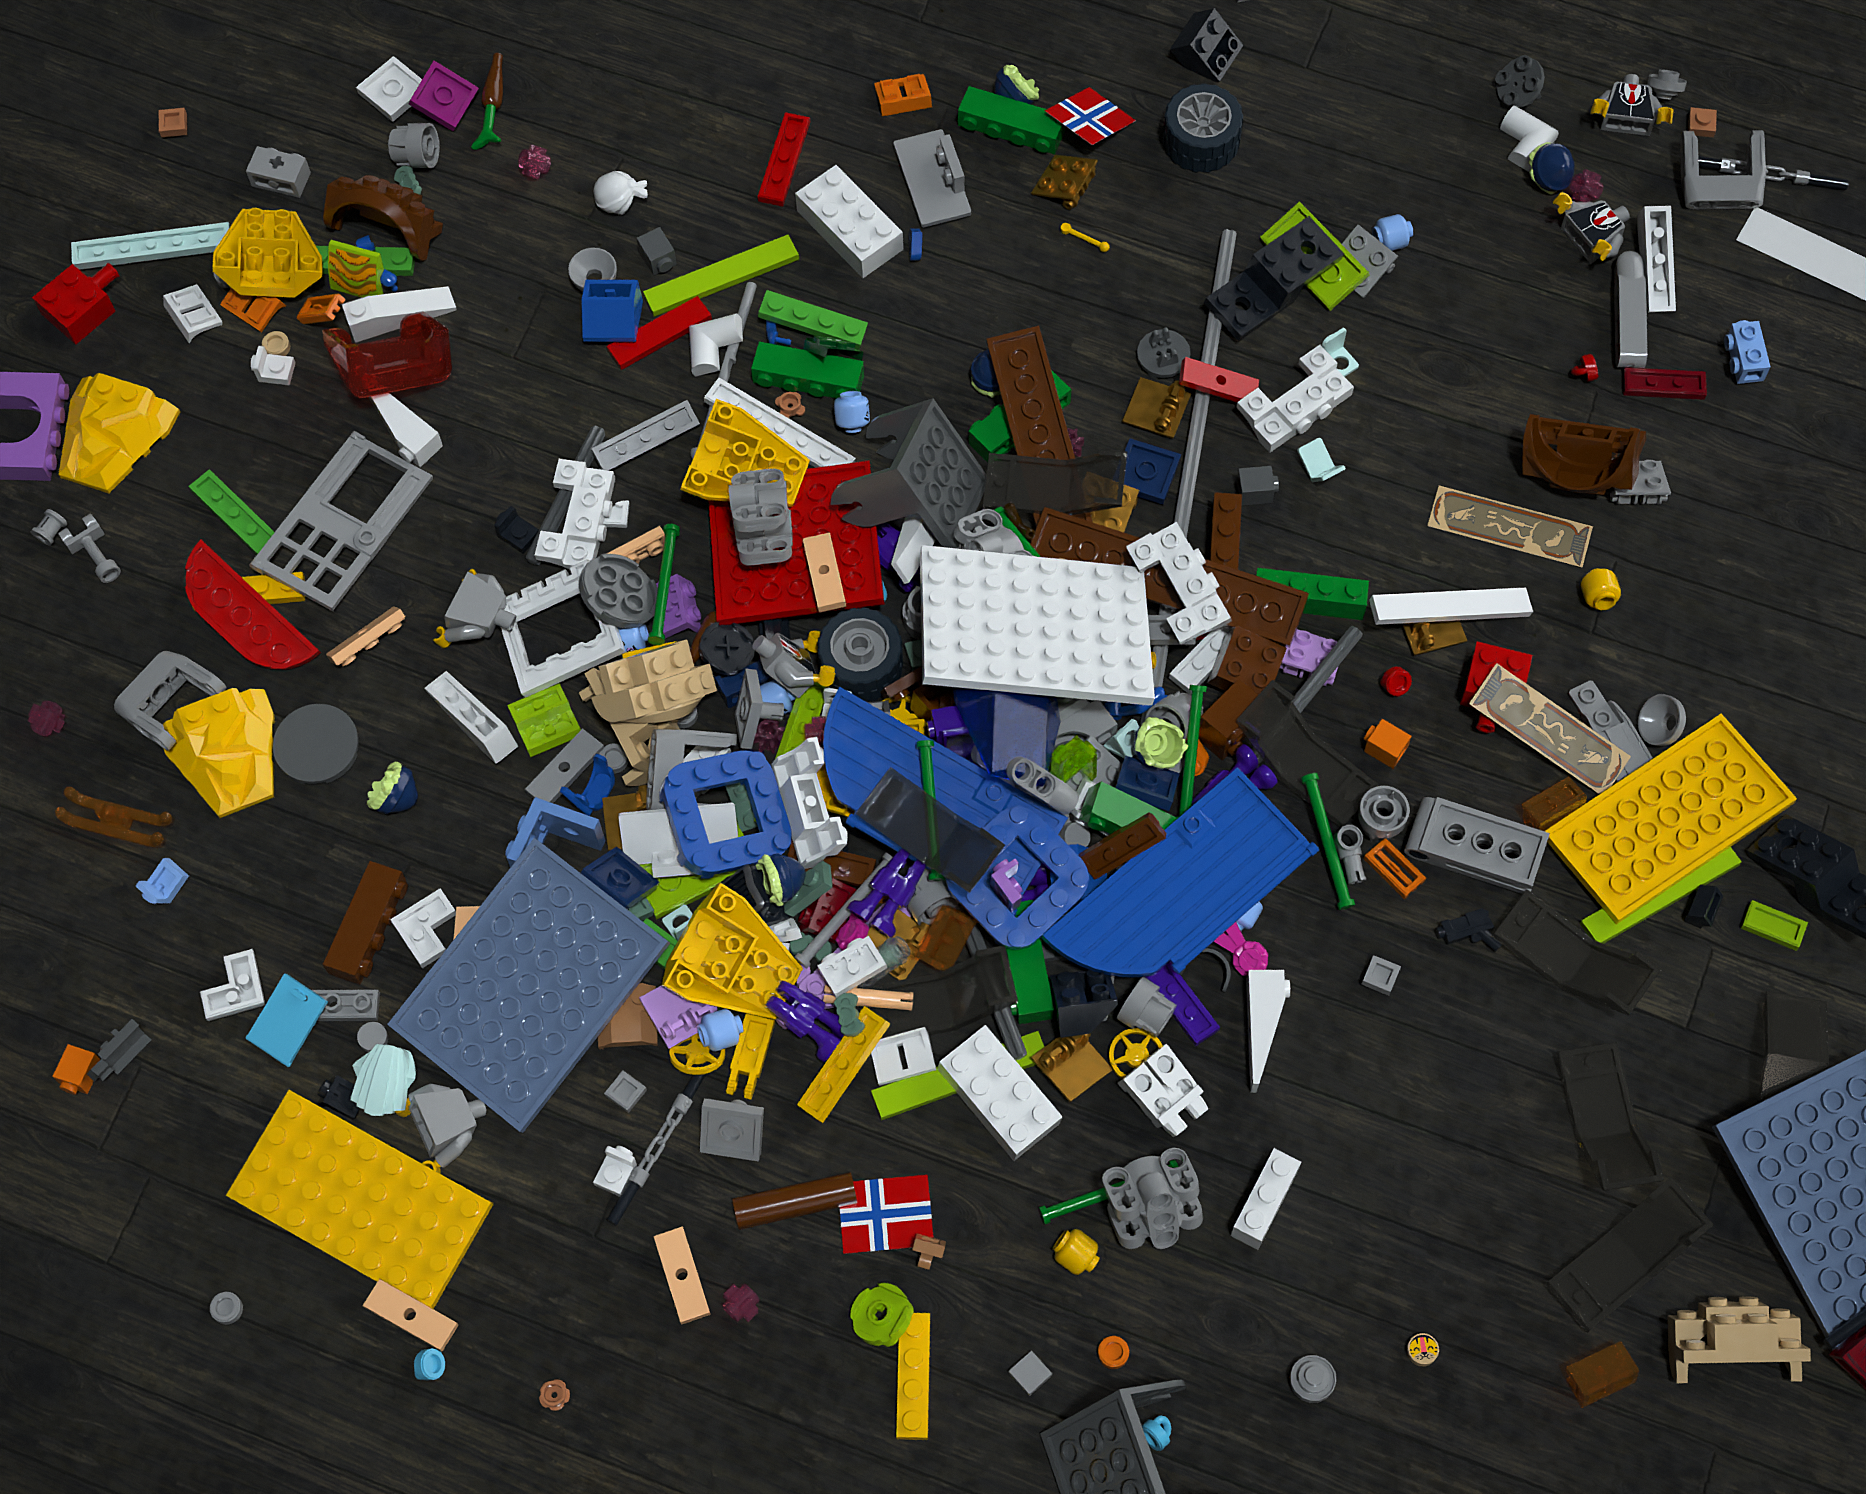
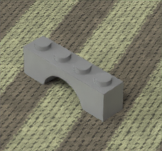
M1094 700L1091 703L1087 701V706L1043 734L1038 731L1029 738V741L1021 746L1014 745L1007 752L1014 757L1021 756L1029 759L1047 771L1046 759L1053 749L1065 743L1083 744L1088 736H1093L1102 745L1117 733V723L1101 701ZM1010 761L1004 763V768L1006 771Z

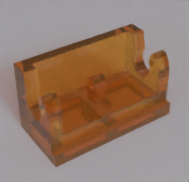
M1568 776L1522 803L1524 823L1527 825L1531 822L1533 828L1545 831L1586 804L1587 795Z
M942 905L915 957L941 971L943 969L950 972L977 921L950 905Z
M1620 1341L1567 1366L1566 1372L1569 1378H1566L1578 1399L1581 1408L1635 1383L1639 1369Z

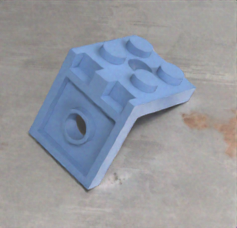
M535 797L527 815L521 817L517 827L518 834L515 841L511 840L509 842L505 856L511 868L534 838L543 844L548 833L600 851L604 846L605 838L599 819Z

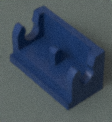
M761 659L746 668L757 670L760 685L774 680L763 669ZM745 670L739 674L728 675L724 678H721L720 675L714 677L716 688L728 709L737 705Z

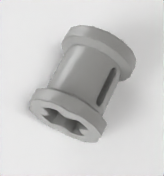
M47 509L44 512L45 517L30 532L38 540L50 546L61 527L67 526V521L55 511Z

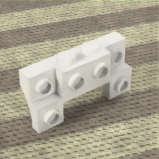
M1318 345L1299 359L1298 364L1309 377L1281 397L1271 402L1257 388L1237 402V409L1247 419L1259 442L1269 453L1297 433L1303 434L1317 419L1326 418L1334 407L1353 393L1354 386L1336 369L1337 362L1321 345Z
M558 460L553 485L555 488L573 492L563 533L540 531L535 551L536 560L554 563L570 570L571 566L587 559L591 561L597 557L600 541L604 542L606 538L607 527L603 524L604 517H610L612 513V501L610 500L615 483L613 471L587 468L586 462Z
M1177 522L1153 535L1149 533L1126 546L1140 573L1161 563L1181 599L1185 609L1166 618L1180 645L1202 634L1217 630L1232 621L1217 594L1216 589L1220 586L1212 572L1206 574L1202 566L1206 563L1203 555L1198 548L1192 549Z
M817 737L807 738L801 745L778 756L772 763L773 772L791 826L792 840L797 858L805 869L813 868L823 861L826 856L837 855L847 844L848 838L847 831L842 826L840 817L829 818L817 776V772L824 765V751L819 746Z

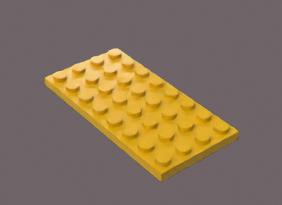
M1721 713L1545 830V832L1550 833L1547 840L1548 844L1611 919L1618 924L1793 805L1797 798Z
M288 1090L226 1194L229 1198L377 1282L381 1279L432 1309L436 1306L493 1206L492 1202L291 1090Z

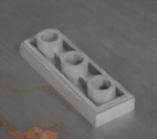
M582 728L525 788L526 793L533 799L536 797L554 803L562 795L560 792L561 787L568 788L594 761V755L600 754L604 749V745ZM563 769H569L567 772H561Z
M312 990L328 1001L317 1021H378L379 990ZM332 1002H337L334 1007H329Z

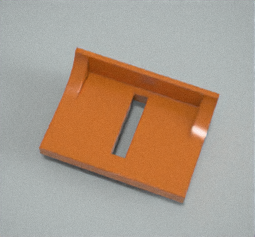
M915 74L905 78L888 79L874 83L882 116L932 107L931 94L924 74ZM899 87H904L906 97H902Z
M231 288L220 305L260 332L265 329L273 315L280 308L286 307L276 297L257 296L247 312L244 313L254 296L240 295Z

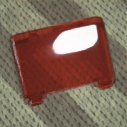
M424 311L408 314L402 319L400 323V336L362 344H352L350 335L342 328L322 330L324 345L347 389L358 398L445 381L451 374L452 365L448 328Z

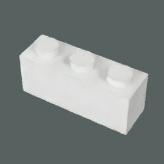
M1275 1148L1273 1149L1234 1225L1232 1237L1257 1250L1259 1249L1299 1170L1300 1161Z

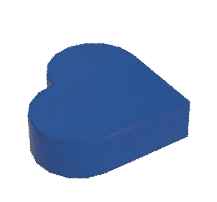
M910 228L908 240L910 261H919L922 255V232L920 229Z

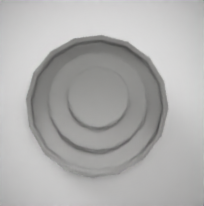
M1659 70L1658 74L1649 75L1647 85L1652 87L1653 92H1656V97L1671 99L1678 92L1685 91L1687 81L1679 78L1680 73Z
M1309 1355L1299 1359L1292 1367L1289 1376L1290 1386L1294 1394L1301 1400L1309 1403H1319L1327 1399L1333 1392L1336 1384V1372L1332 1365L1325 1358L1317 1355Z

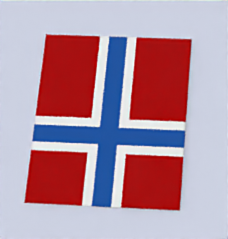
M1090 87L1045 110L1091 145L1136 121Z
M928 1175L853 1181L857 1203L840 1207L843 1254L912 1248L916 1234L933 1238Z

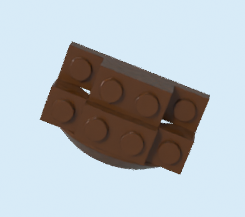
M365 175L356 181L348 177H340L327 184L323 219L325 226L328 228L341 230L346 210L351 211L352 208L360 210V216L400 229L413 257L419 260H426L430 239L442 233L443 223L434 220V210L426 208L422 203L423 195L414 193L411 188L402 187L401 185L393 184L388 180L379 179L371 175Z
M1530 414L1523 439V475L1543 478L1550 483L1552 488L1575 493L1604 495L1606 490L1611 487L1632 490L1639 474V456L1646 441V431H1640L1639 428L1632 427L1625 429L1543 418L1540 415ZM1548 444L1557 445V452L1554 451Z

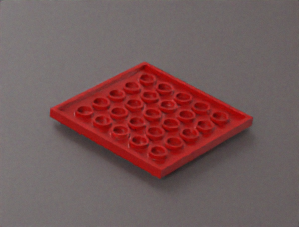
M870 460L806 469L793 507L788 506L789 510H791L793 546H791L792 556L783 562L759 565L743 564L739 558L730 502L709 500L717 622H720L719 625L822 613L818 610L803 538L829 532L846 607L824 612L885 604L877 525L861 527L841 519L843 515L857 506H862L859 502L831 505V496L837 485L844 481L871 474ZM779 547V548H775V549H773V550H779V551H780V550H783V549H785V548H784V547Z

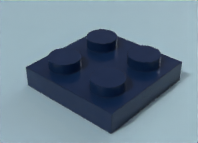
M1129 438L1113 481L1140 490L1137 497L1164 505L1180 463L1181 454Z
M1125 755L1115 788L1158 809L1169 811L1180 773L1168 769L1153 770L1145 766L1140 760Z
M617 846L584 867L581 871L583 876L627 910L654 892L660 883Z

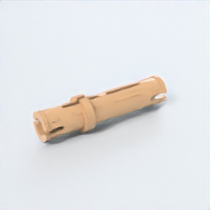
M825 984L824 993L833 994L830 987ZM857 986L846 992L858 996L856 1006L912 1011L913 1002H901L900 1000L912 1001L913 992L857 988ZM824 995L823 1001L825 1004H834L835 996Z

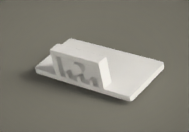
M734 803L698 806L709 844L738 837ZM666 809L619 813L623 852L637 864L652 863L653 878L695 874L685 866L681 867L677 860L679 851Z

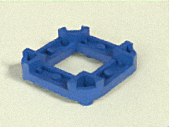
M737 751L684 762L672 768L665 777L659 791V800L665 804L679 851L677 860L681 867L685 866L691 872L700 875L701 878L708 879L712 878L715 874L740 869L746 864L754 863L756 865L764 854L770 856L779 853L782 855L790 846L792 832L773 769L761 752ZM735 783L745 785L760 833L709 844L694 792Z
M1021 805L1007 808L997 814L952 857L946 871V884L951 897L955 898L995 939L994 942L1003 948L1014 950L1027 949L1034 945L1046 931L1082 899L1089 882V874L1084 861L1035 811ZM1019 838L1058 879L1016 918L980 881L977 875L1015 839Z

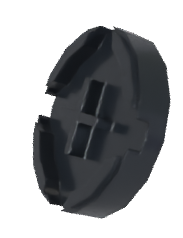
M714 622L705 629L699 640L698 650L701 660L705 664H710L711 670L717 674H739L748 667L754 657L755 650L752 648L753 638L747 629L740 624L719 625L720 622Z

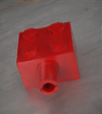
M107 263L95 275L87 277L72 264L32 298L41 315L76 345L116 312L107 293L102 289L115 278H118L119 273L110 263Z
M1477 641L1471 656L1460 705L1474 708L1469 703L1496 663L1527 683L1533 655ZM1480 712L1476 728L1484 733H1492L1495 730V722Z

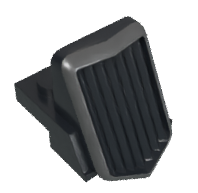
M754 863L744 865L733 875L726 877L720 882L743 896L768 927L790 918L784 912V904L783 906H777L775 903H770L769 899L771 896L766 893L763 886V871L757 870Z

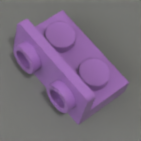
M678 574L670 578L663 629L665 638L687 628L698 632L701 626V613L695 601L696 589L691 581Z
M1005 859L992 869L994 872L991 874L990 886L1010 912L1020 907L1022 900L1021 892H1023L1019 883L1012 877L1018 870L1019 863L1016 859L1010 862Z

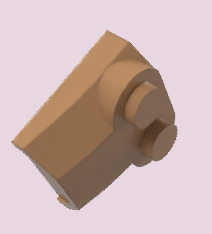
M644 983L638 984L599 1034V1049L638 1045L658 1046V1030L639 997L656 989V986Z

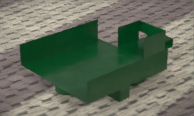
M814 336V338H806L804 342V350L826 357L828 348L840 349L839 353L862 361L863 351L855 349L856 343L845 342L842 339Z

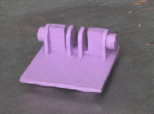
M1297 629L1291 647H1286L1287 650L1280 669H1283V673L1297 676L1299 669H1301L1299 678L1303 677L1304 671H1308L1309 678L1337 644V641ZM1338 667L1324 683V686L1327 684L1333 685Z
M663 985L639 997L668 1049L697 1034V1025L701 1024L702 1017L717 1011L715 1006L685 1000Z

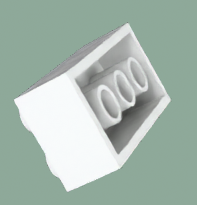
M837 165L795 193L797 211L862 278L903 250V232Z
M986 1025L939 1062L938 1071L1013 1161L1057 1127L1062 1120V1115Z

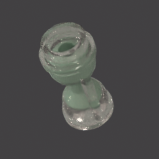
M899 936L890 937L877 947L878 952L887 965V969L859 984V987L864 989L870 988L875 982L907 961V957L910 956V948L903 938Z

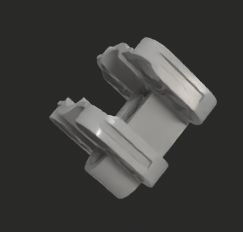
M762 469L735 474L731 479L732 485H728L740 561L745 565H759L788 560L792 556L793 532L791 510H789L787 504V484L784 480L783 472L779 469ZM777 480L776 482H773V483H766V482H768V481ZM779 547H784V548H785V549L780 550V551H779V550H773V549L779 548Z
M983 509L961 518L954 530V537L960 543L958 549L1033 556L1030 552L1024 550L1018 536L1002 525L1000 514L992 509ZM982 519L990 520L995 526L985 525Z
M1180 1148L1167 1149L1159 1157L1147 1156L1130 1162L1124 1168L1112 1167L1103 1174L1104 1191L1109 1201L1107 1207L1109 1220L1119 1243L1127 1249H1135L1142 1246L1147 1237H1150L1155 1248H1168L1177 1242L1179 1227L1191 1230L1199 1227L1203 1221L1202 1207L1197 1197L1199 1194L1198 1178L1187 1154ZM1172 1159H1179L1183 1162L1177 1168H1170L1166 1165ZM1114 1178H1121L1125 1181L1120 1187L1109 1185V1182ZM1187 1205L1189 1212L1193 1216L1188 1217L1187 1214H1184L1183 1206ZM1130 1224L1133 1233L1136 1235L1130 1236L1127 1233L1126 1225Z

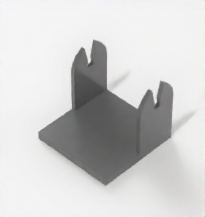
M934 398L875 417L867 428L866 439L882 438L888 435L895 436L897 440H891L876 452L886 458L894 459L890 468L844 481L837 485L831 496V505L852 504L853 502L861 503L862 506H857L841 518L852 525L861 527L874 526L919 513L942 547L958 549L960 543L954 537V530L961 518L975 513L990 482L989 477Z
M1172 1380L1119 1389L1040 1433L1060 1493L1166 1494L1135 1408L1144 1407L1170 1398V1393L1186 1389L1185 1382L1183 1380Z

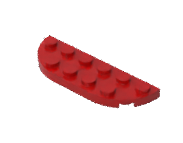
M200 540L195 545L185 567V589L188 599L195 611L242 656L260 667L286 670L302 666L321 653L206 543Z

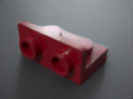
M832 878L833 887L801 911L798 922L801 923L799 927L800 932L804 934L810 932L818 935L857 889ZM846 921L839 927V929L845 925ZM839 929L828 940L829 942L837 943L836 938L839 934Z

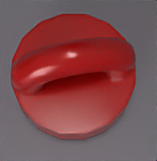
M1591 354L1581 356V365L1573 367L1571 374L1575 376L1584 374L1587 382L1597 380L1598 369L1594 356Z
M1401 667L1390 668L1380 680V684L1385 691L1393 696L1405 694L1412 682L1409 672Z

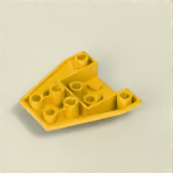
M242 209L213 252V272L240 295L295 298L322 277V256L296 212L284 209Z
M716 399L680 490L706 500L730 502L728 485H732L731 479L735 474L762 469H779L783 472L784 480L787 484V504L789 507H793L810 459L742 408ZM777 480L768 481V482H766V483H773V482H776Z
M718 883L694 911L669 956L662 985L688 1001L775 1020L777 1016L765 1004L771 996H776L785 1002L786 999L778 994L776 988L782 980L794 985L803 968L749 902L724 884Z

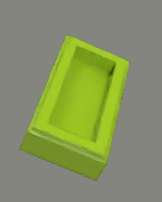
M1752 900L1740 929L1797 951L1808 922Z

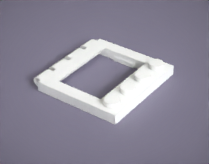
M588 559L571 566L572 575L570 576L565 569L546 578V587L542 581H539L522 589V598H520L517 592L506 597L505 611L515 614L517 618L511 630L502 627L501 630L520 692L524 697L540 692L626 652L618 627L604 622L594 614L602 633L596 636V639L587 643L580 642L572 646L570 651L561 655L556 653L548 657L546 662L537 666L529 664L517 622L579 594V576L585 565L590 562Z

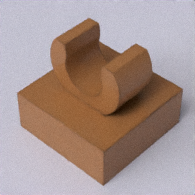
M916 1234L913 1251L921 1252L918 1267L930 1269L933 1256L942 1258L946 1241Z

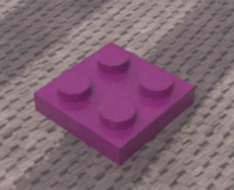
M433 61L408 104L454 131L479 88L436 61Z

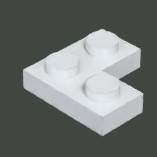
M438 889L390 920L420 966L424 968L440 958L446 950L433 929L456 916V911L442 890Z

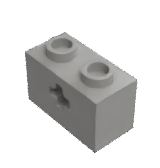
M259 146L256 147L246 169L251 186L299 198L311 174L305 157L296 153L288 154L274 148Z

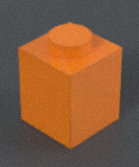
M1382 719L1377 727L1372 725L1364 737V740L1367 741L1364 752L1394 769L1408 748L1412 736Z
M68 1044L52 1077L60 1084L59 1088L67 1093L76 1095L77 1091L88 1094L94 1081L87 1073L100 1061V1058L93 1052Z

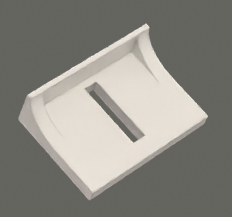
M197 284L163 295L164 307L188 343L197 334L222 325V320ZM199 307H203V308H200V309H197V310H194V311H191V312H188V313H185V314H181V313H184V312H187V311H190V310H193V309H196V308H199Z
M925 1027L882 1038L871 1052L879 1086L936 1070L929 1035ZM902 1045L904 1048L906 1061L908 1065V1069L904 1070L902 1067L898 1047Z

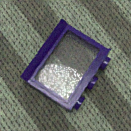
M1000 698L931 710L932 720L927 721V737L963 758L973 761L971 751L979 741L991 742L1005 750L1006 725ZM986 747L981 752V761L990 759L992 754L990 747Z

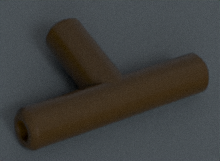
M1007 503L1004 506L1007 517L1031 544V539L1035 537V531L1022 523L1014 503Z

